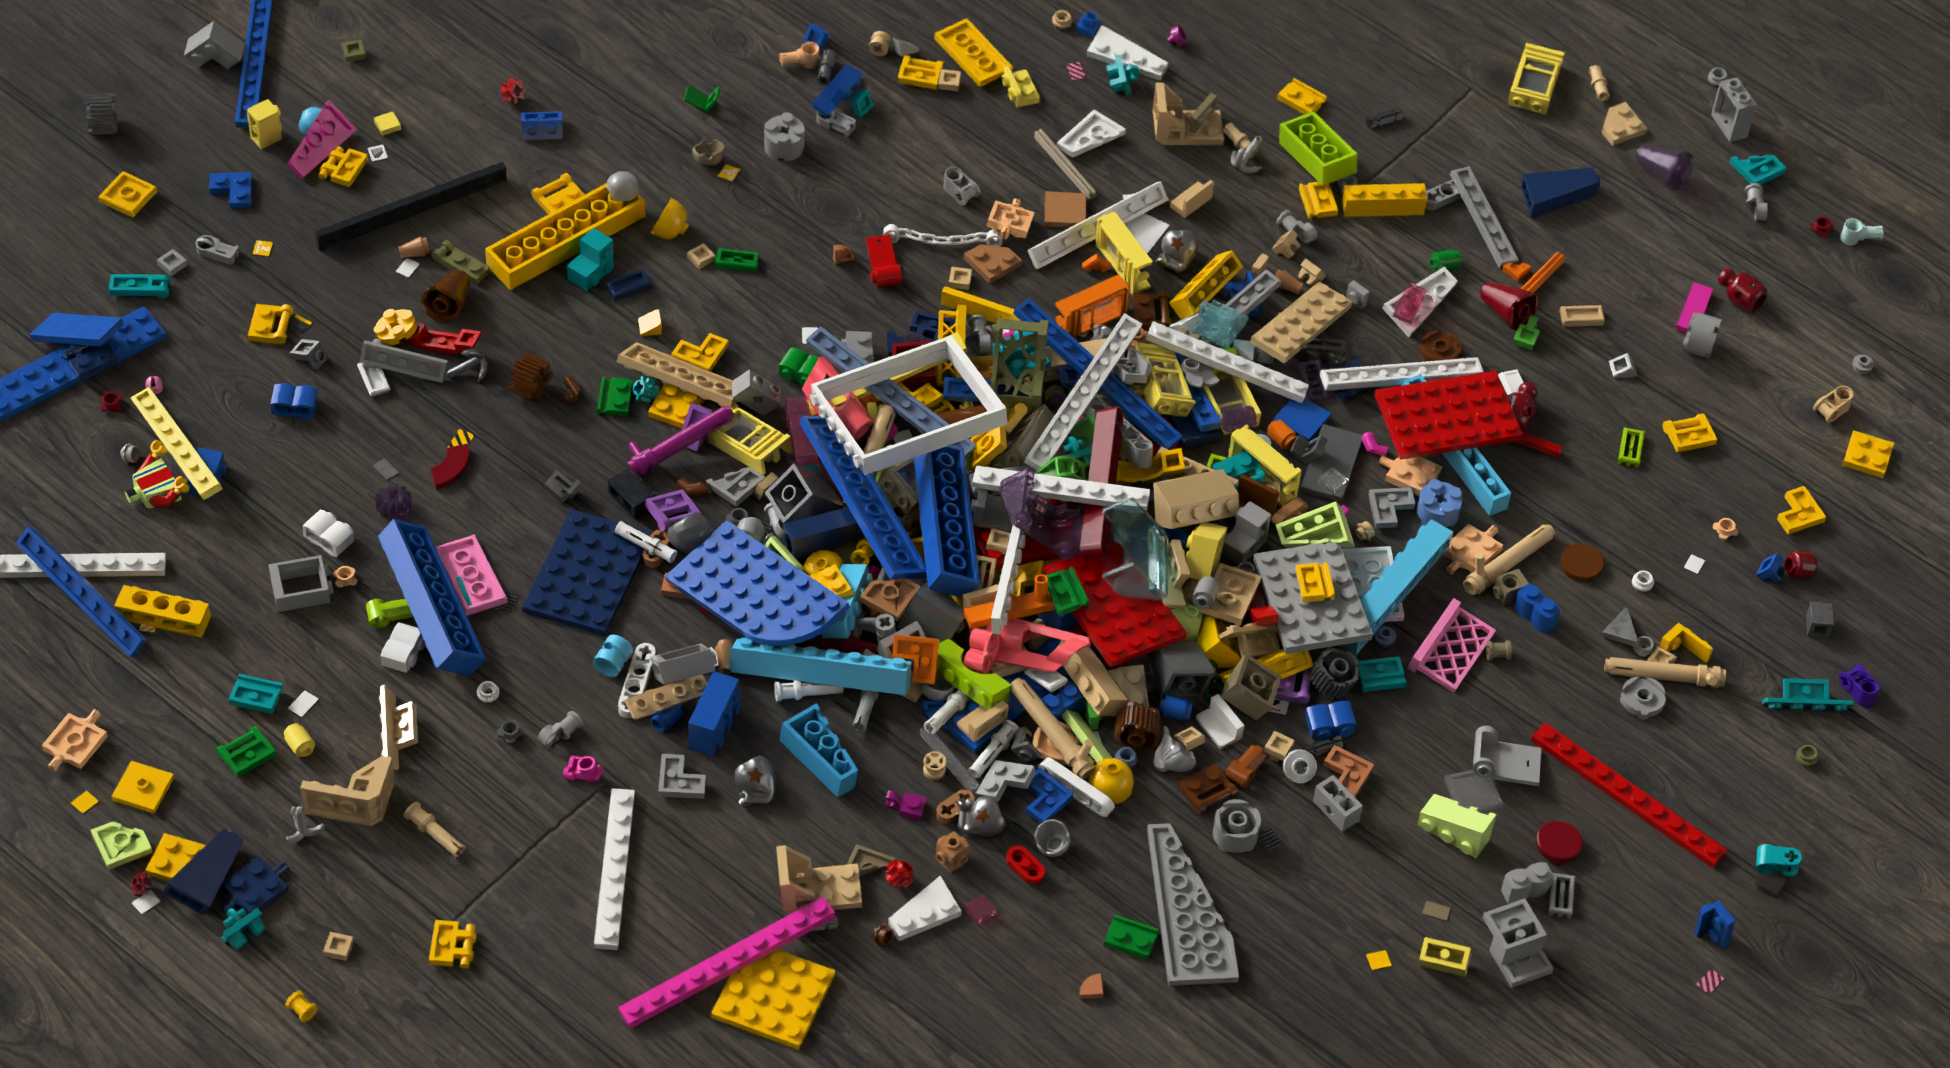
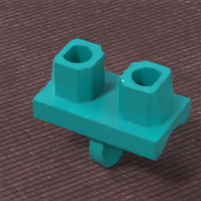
M1121 55L1115 57V64L1106 66L1110 79L1119 76V78L1110 80L1111 88L1114 93L1124 90L1126 95L1132 94L1129 80L1131 82L1136 81L1141 74L1140 68L1133 64H1128L1125 67Z
M1074 437L1067 438L1066 445L1062 447L1063 452L1069 451L1070 454L1067 456L1075 459L1080 457L1081 462L1090 465L1092 446L1080 450V447L1084 445L1082 440L1077 441Z
M233 908L227 910L229 918L223 921L226 927L231 924L234 925L223 932L224 936L220 939L224 944L229 942L238 950L248 941L242 934L244 930L248 929L254 937H257L265 930V926L260 919L262 913L257 908L241 919V917L246 915L245 910L242 908L236 912Z

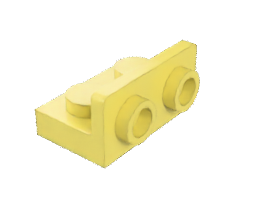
M1009 66L1004 67L1002 83L1004 87L1007 86L1009 98L1014 101L1016 107L1039 103L1040 97L1027 70L1012 73Z

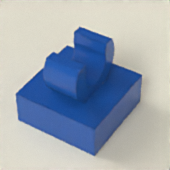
M1088 11L1079 20L1076 32L1094 38L1101 26L1102 20L1095 18L1096 13Z
M813 23L809 25L803 42L816 43L819 46V51H821L830 35L827 31Z
M1776 553L1764 559L1756 576L1761 580L1769 577L1774 583L1780 581L1781 577L1779 575L1785 572V568L1781 566L1783 558Z

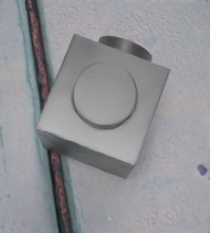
M1810 602L1806 614L1807 636L1830 637L1832 628L1836 624V613H1833L1832 604Z

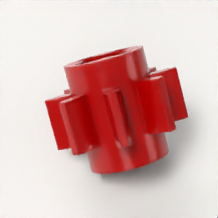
M512 78L508 79V83H501L503 87L499 93L504 97L503 101H510L511 104H516L517 99H524L523 94L526 89L521 85L522 81L515 82V79Z
M893 860L886 866L888 870L885 877L891 886L895 888L903 886L906 888L913 882L912 874L914 870L907 861L899 860L896 862Z

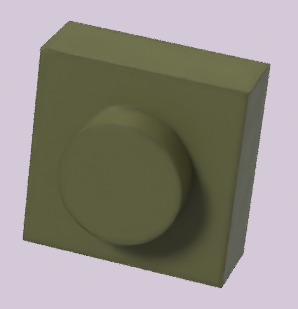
M362 40L342 43L346 62L366 59Z

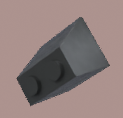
M793 464L765 492L784 524L839 510L844 507L824 475L797 464Z
M926 582L916 592L896 627L903 629L917 621L926 638L940 639L939 643L949 638L956 643L957 640L954 637L956 634L960 635L966 626L964 620L966 618L964 610L949 594L928 589V582Z
M1183 640L1149 653L1160 699H1166L1167 695L1180 698L1203 697L1215 672L1197 641L1188 642Z

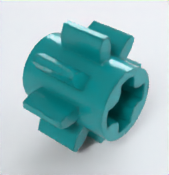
M641 376V380L635 381L633 393L637 395V401L651 403V399L657 398L659 387L655 384L656 379Z

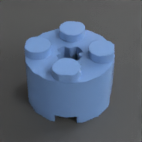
M1437 479L1431 480L1429 484L1425 485L1420 492L1416 514L1421 519V524L1426 526L1432 519L1446 528L1449 526L1450 528L1454 527L1458 522L1462 504L1460 488Z

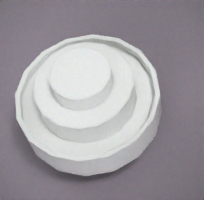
M1302 749L1290 752L1283 762L1285 775L1296 783H1305L1311 780L1317 770L1314 756Z

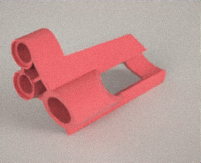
M819 356L802 388L810 403V394H812L811 384L824 380L826 374L830 378L839 375L831 363L824 357ZM853 392L844 394L846 401L840 407H833L830 401L827 400L856 442L862 439L871 426L874 425L875 421ZM813 406L818 416H820L818 407Z
M1013 619L1007 621V625L1003 626L1001 635L992 634L991 624L985 630L974 628L969 639V646L971 648L965 655L964 666L971 671L988 674L994 662L1053 673L1065 665L1077 651L1084 647H1089L1091 643L1089 637L1021 619ZM1043 635L1066 641L1050 653L1049 656L1025 651L1021 648L1026 641Z

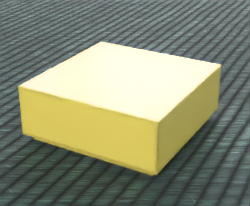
M393 111L374 117V123L382 136L401 130V124Z

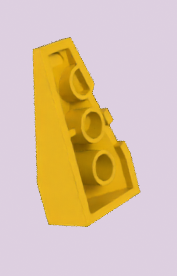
M1202 613L1196 641L1208 660L1217 662L1218 668L1236 667L1242 656L1235 637L1219 638V634L1227 631L1226 628L1231 626V623Z

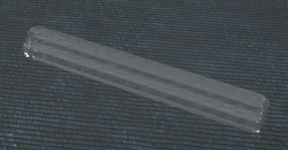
M922 727L920 729V736L933 751L940 752L946 757V766L965 789L972 793L976 792L979 788V783L936 733L933 735L929 734Z

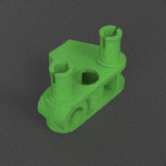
M1062 455L1051 459L1036 472L1042 475L1088 481L1090 465L1071 456ZM1060 500V501L1063 502V503H1068V502H1070V501Z

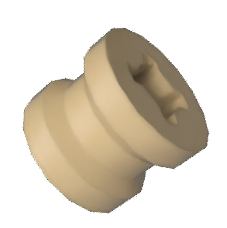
M883 31L874 32L869 43V51L876 56L886 55L888 46L891 43V37Z
M936 751L928 753L924 757V775L930 780L941 779L946 772V757Z

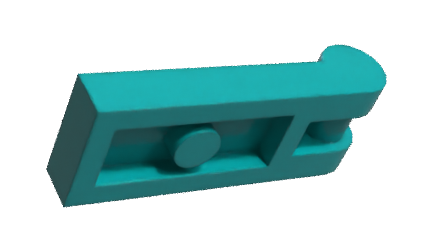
M111 274L109 295L157 296L158 298L165 299L169 296L168 287L170 286L171 279L167 275Z

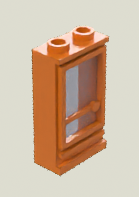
M1118 274L1055 303V306L1064 315V319L1059 315L1055 317V320L1068 334L1075 338L1076 335L1080 336L1093 330L1095 325L1111 322L1122 317L1124 313L1127 315L1130 286Z

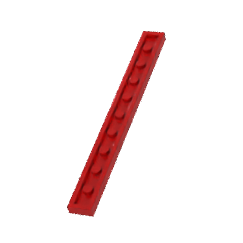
M1544 723L1532 735L1531 741L1712 869L1726 855V848L1547 723Z

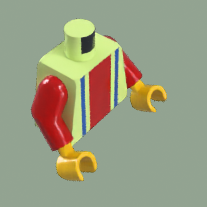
M155 440L150 446L153 453L148 455L141 467L132 476L134 488L125 491L129 503L141 499L146 508L149 509L154 507L168 508L174 502L182 500L181 492L187 493L189 491V485L186 484L187 480L182 476L175 479L163 459L158 458V456H163L167 453V448L160 441Z

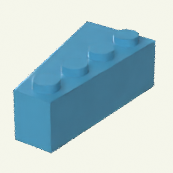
M817 703L782 723L779 741L837 798L855 788L858 769L847 751L842 749L837 735L832 733L829 728V722L821 715Z

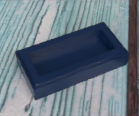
M641 269L605 282V288L612 299L617 301L652 288V282L645 271Z

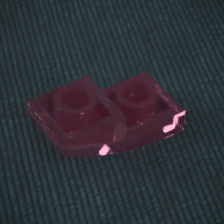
M1408 282L1392 317L1411 325L1427 290Z

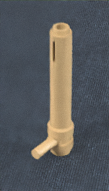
M884 405L880 408L863 451L865 455L883 449L896 416L892 406ZM844 501V502H843V505H844V507L847 508L848 506H847V504H846L845 501Z
M1548 524L1540 526L1486 566H1484V555L1482 553L1476 554V570L1466 576L1463 582L1465 590L1470 595L1482 593L1485 588L1495 583L1497 576L1506 573L1552 540L1555 535L1553 527Z
M1616 657L1605 659L1604 672H1608L1610 675L1646 679L1649 677L1656 680L1692 683L1700 687H1705V685H1711V688L1724 687L1726 670L1721 669L1720 666L1708 668L1707 665L1701 664L1690 666Z
M1021 678L1014 680L1011 683V692L1063 755L1065 763L1071 766L1073 773L1080 776L1081 779L1090 776L1091 771L1096 768L1093 765L1094 761L1088 756L1094 742L1091 739H1086L1083 746H1078L1029 684Z

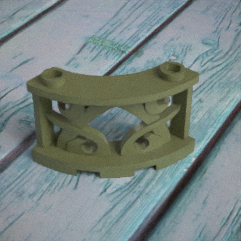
M997 317V323L992 324L991 337H995L991 385L989 386L1004 405L1016 406L1018 403H1024L1027 407H1032V410L1041 406L1049 320H1040V323L1005 320L1002 317ZM1003 329L1017 330L1019 332V339L1016 340L1015 336L1010 333V339L1005 340L1003 338ZM1022 331L1038 332V333L1030 334V335H1027V336H1023V332H1022ZM1028 343V348L1034 346L1036 349L1035 353L1030 355L1026 350L1025 344ZM1002 344L1007 348L1000 355V346ZM1021 347L1024 356L1028 360L1036 362V367L1023 371L1017 380L1007 368L1005 361L1016 349ZM998 369H1000L1004 377L997 380ZM1025 375H1032L1033 381L1031 383L1025 380L1024 384H1022ZM1004 384L1006 386L1004 392L1008 391L1011 386L1015 387L1013 395L997 394L999 385ZM1018 391H1020V392H1022V393H1024V394H1026V395H1029V396H1031V397H1023V396H1016V395H1017Z

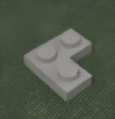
M1411 487L1369 490L1368 496L1376 529L1397 527L1398 520L1395 510H1408L1415 507Z
M662 754L659 797L704 799L706 775L683 774L685 755Z
M994 760L976 792L977 798L992 796L998 803L1007 786L1027 789L1036 774L1035 767Z

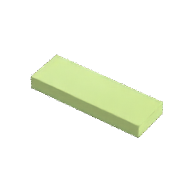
M1066 710L1061 715L1082 744H1084L1086 739H1091L1094 742L1089 753L1096 763L1106 758H1112L1079 713Z

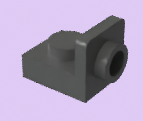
M301 339L290 352L293 359L308 361L313 370H318L328 359V355L320 341Z

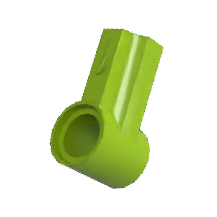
M373 599L366 604L369 624L373 628L385 627L389 621L412 618L411 609L406 599L385 602L382 599Z

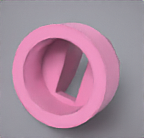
M150 376L145 382V387H150L154 394H159L163 390V383L158 376Z

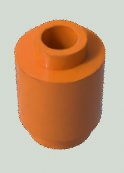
M1282 420L1271 422L1267 428V436L1281 449L1291 450L1296 440V433Z

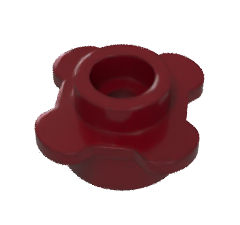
M1820 216L1815 220L1814 224L1810 225V229L1820 236L1826 237L1828 232L1834 229V225L1829 218Z
M107 392L101 397L103 403L100 409L103 412H119L122 409L120 405L123 400L122 395L116 392Z
M147 872L137 873L134 876L131 884L133 895H146L149 892L152 879L150 876H147Z

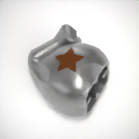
M1190 230L1168 231L1163 237L1161 247L1163 253L1156 259V266L1166 267L1176 273L1184 272L1198 251V241L1195 234Z
M759 755L736 768L734 777L737 788L742 791L739 794V803L742 808L751 804H769L773 800L775 772L768 759Z
M983 796L977 798L974 803L971 799L961 798L957 800L960 811L958 828L963 833L990 837L1000 834L1006 827L1005 819L994 797Z

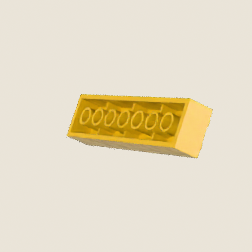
M606 183L485 248L486 265L490 267V270L509 290H512L580 253V239L593 228L609 237L646 217L645 199L638 193L635 198L629 201L613 200L610 192L607 190Z

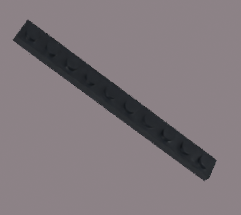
M503 162L491 165L314 232L316 246L319 251L503 183L507 181L506 166Z

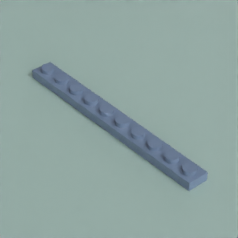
M821 326L806 339L808 346L844 373L870 364ZM891 379L864 387L885 405L892 406L898 415L923 434L950 425ZM969 439L951 444L964 448L965 460L977 450L976 444Z

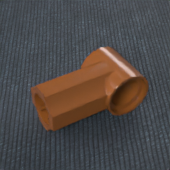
M1251 745L1239 760L1235 759L1230 763L1225 776L1241 787L1246 788L1252 781L1255 772L1267 759L1264 749L1258 745Z

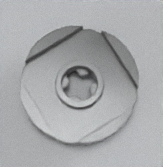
M1639 677L1629 679L1624 684L1620 697V702L1625 709L1641 720H1646L1659 714L1664 708L1666 700L1664 687L1658 681L1649 677L1647 679H1639ZM1639 694L1641 696L1647 695L1648 697L1644 700L1640 698Z

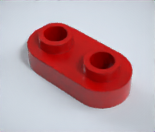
M1014 846L1008 850L1006 857L1007 865L1025 883L1038 885L1044 880V866L1026 848Z

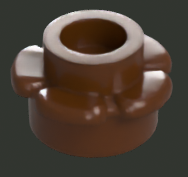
M886 923L877 926L873 931L874 942L877 945L887 946L894 935L893 929L889 928V925Z

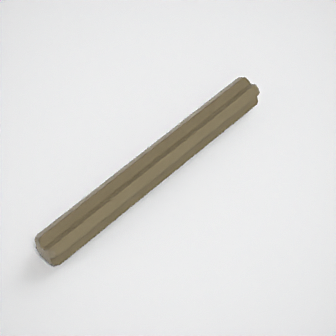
M1043 129L1035 131L1034 138L1078 189L1082 193H1086V198L1089 200L1095 198L1097 191Z

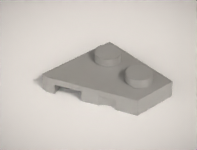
M749 466L737 472L724 474L725 478L716 481L710 478L706 480V483L709 485L710 490L737 507L755 492L757 485L766 477Z

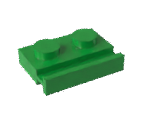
M602 377L597 415L607 413L608 416L628 417L633 379L613 377L612 379H605V377Z
M1069 567V570L1066 571L1060 570L1046 575L1048 577V594L1059 616L1078 610L1082 606H1089V600L1073 567Z
M1115 915L1104 940V946L1148 961L1159 929Z

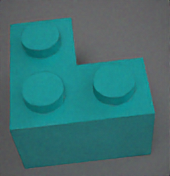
M595 228L580 239L581 254L567 265L568 280L585 291L597 285L604 275L609 274L614 267L613 239Z

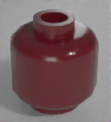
M1792 551L1785 559L1784 568L1793 579H1810L1818 570V561L1814 554L1809 551Z

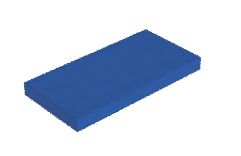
M52 313L29 335L31 341L102 346L124 325V322L119 317Z

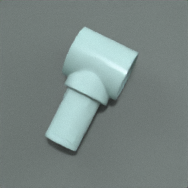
M1853 218L1845 221L1840 237L1844 244L1850 246L1857 244L1859 240L1867 238H1883L1882 226H1865L1859 220Z

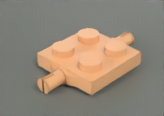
M1015 198L1012 204L995 201L986 227L992 228L994 231H1001L1000 236L1001 238L1004 237V239H1007L1009 234L1026 239L1035 212L1020 207V199L1016 203L1017 198Z
M1382 455L1379 464L1390 468L1386 474L1385 481L1400 488L1411 487L1413 494L1419 497L1424 486L1429 484L1431 480L1437 479L1442 470V466L1422 457L1400 460L1398 457L1393 461Z
M1470 524L1465 526L1452 538L1451 545L1443 553L1452 561L1446 567V571L1452 575L1458 568H1463L1473 573L1476 570L1475 556L1478 553L1484 555V566L1491 562L1503 550V544L1492 538L1498 533V528H1494V525H1492L1486 532H1482Z
M94 709L87 719L78 718L68 713L43 743V751L55 757L48 764V768L51 771L53 769L55 772L62 762L82 769L108 737L107 731L94 724L101 717V713L98 710L96 712Z

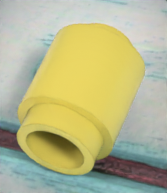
M294 723L285 729L284 739L297 757H306L313 752L315 742L303 726Z

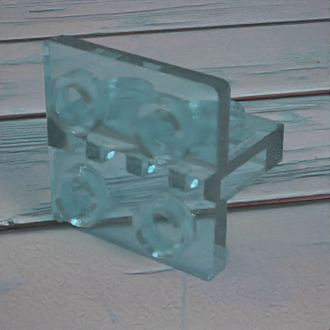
M1203 300L1199 306L1200 319L1192 328V332L1202 335V338L1224 349H1228L1249 319L1247 315L1217 300H1213L1211 304Z

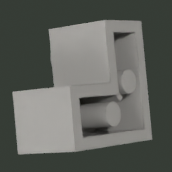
M213 21L188 38L184 56L199 67L213 58L229 69L241 60L245 43Z
M1250 501L1245 507L1238 509L1235 518H1237L1236 524L1230 534L1226 533L1221 555L1237 565L1241 562H1247L1267 541L1271 514Z

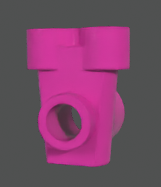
M572 755L568 766L564 769L563 778L571 781L581 779L589 783L599 781L603 772V766L596 764L595 759L591 756L578 757Z

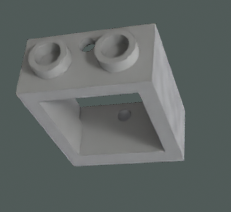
M1738 77L1720 82L1711 114L1729 142L1748 137L1756 108V103ZM1733 104L1737 109L1736 113L1733 110Z
M321 555L268 564L277 612L330 603V594L333 593V586L331 580L327 581L326 579L327 576H330L327 563L323 564ZM319 574L321 588L284 595L281 580Z
M702 643L650 657L655 679L663 685L715 671L714 664H717L714 651H711Z

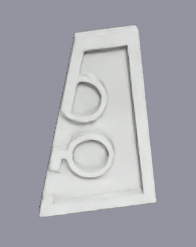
M1093 110L1057 142V146L1062 152L1073 158L1125 135L1126 129Z
M939 876L892 915L888 920V924L893 929L898 941H901L961 916V909L943 879Z

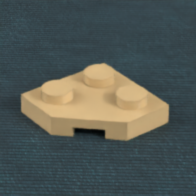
M1625 102L1609 108L1602 134L1614 146L1646 134L1647 128Z

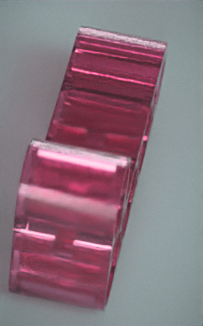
M807 396L785 398L786 429L790 431L795 464L799 466L817 465L818 454L799 423L802 416H811Z

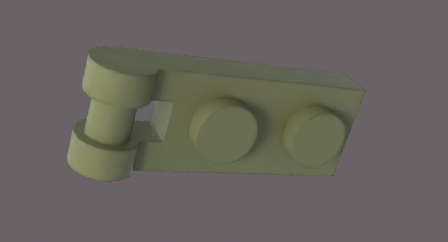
M445 240L439 249H435L431 253L432 258L448 269L466 272L471 282L476 285L490 273L489 266L454 247L448 240Z

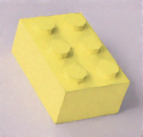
M1203 522L1199 527L1195 526V529L1188 537L1186 548H1190L1185 556L1186 564L1190 569L1189 578L1201 580L1203 577H1212L1218 569L1228 527L1209 522Z

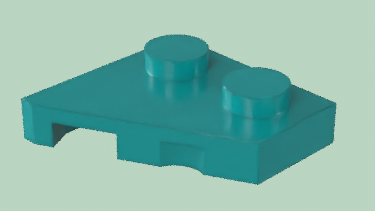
M1764 155L1762 157L1749 156L1746 160H1738V157H1732L1730 160V164L1750 184L1758 183L1761 185L1784 174L1786 171V167L1774 155Z

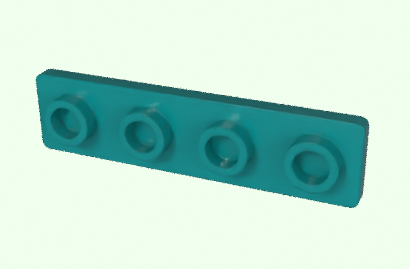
M1783 679V698H1765L1762 700V705H1768V709H1781L1782 706H1790L1791 710H1802L1804 707H1812V710L1822 711L1826 710V707H1834V711H1847L1848 708L1854 705V700H1830L1829 680Z

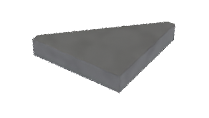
M1624 608L1605 628L1603 636L1610 640L1638 647V639L1628 608Z

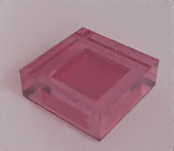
M983 894L964 905V911L977 925L994 916L997 911Z

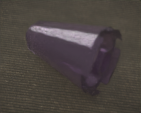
M1644 145L1636 153L1637 162L1672 190L1680 189L1678 186L1680 184L1684 185L1693 170L1694 164L1691 163L1693 155L1687 151Z

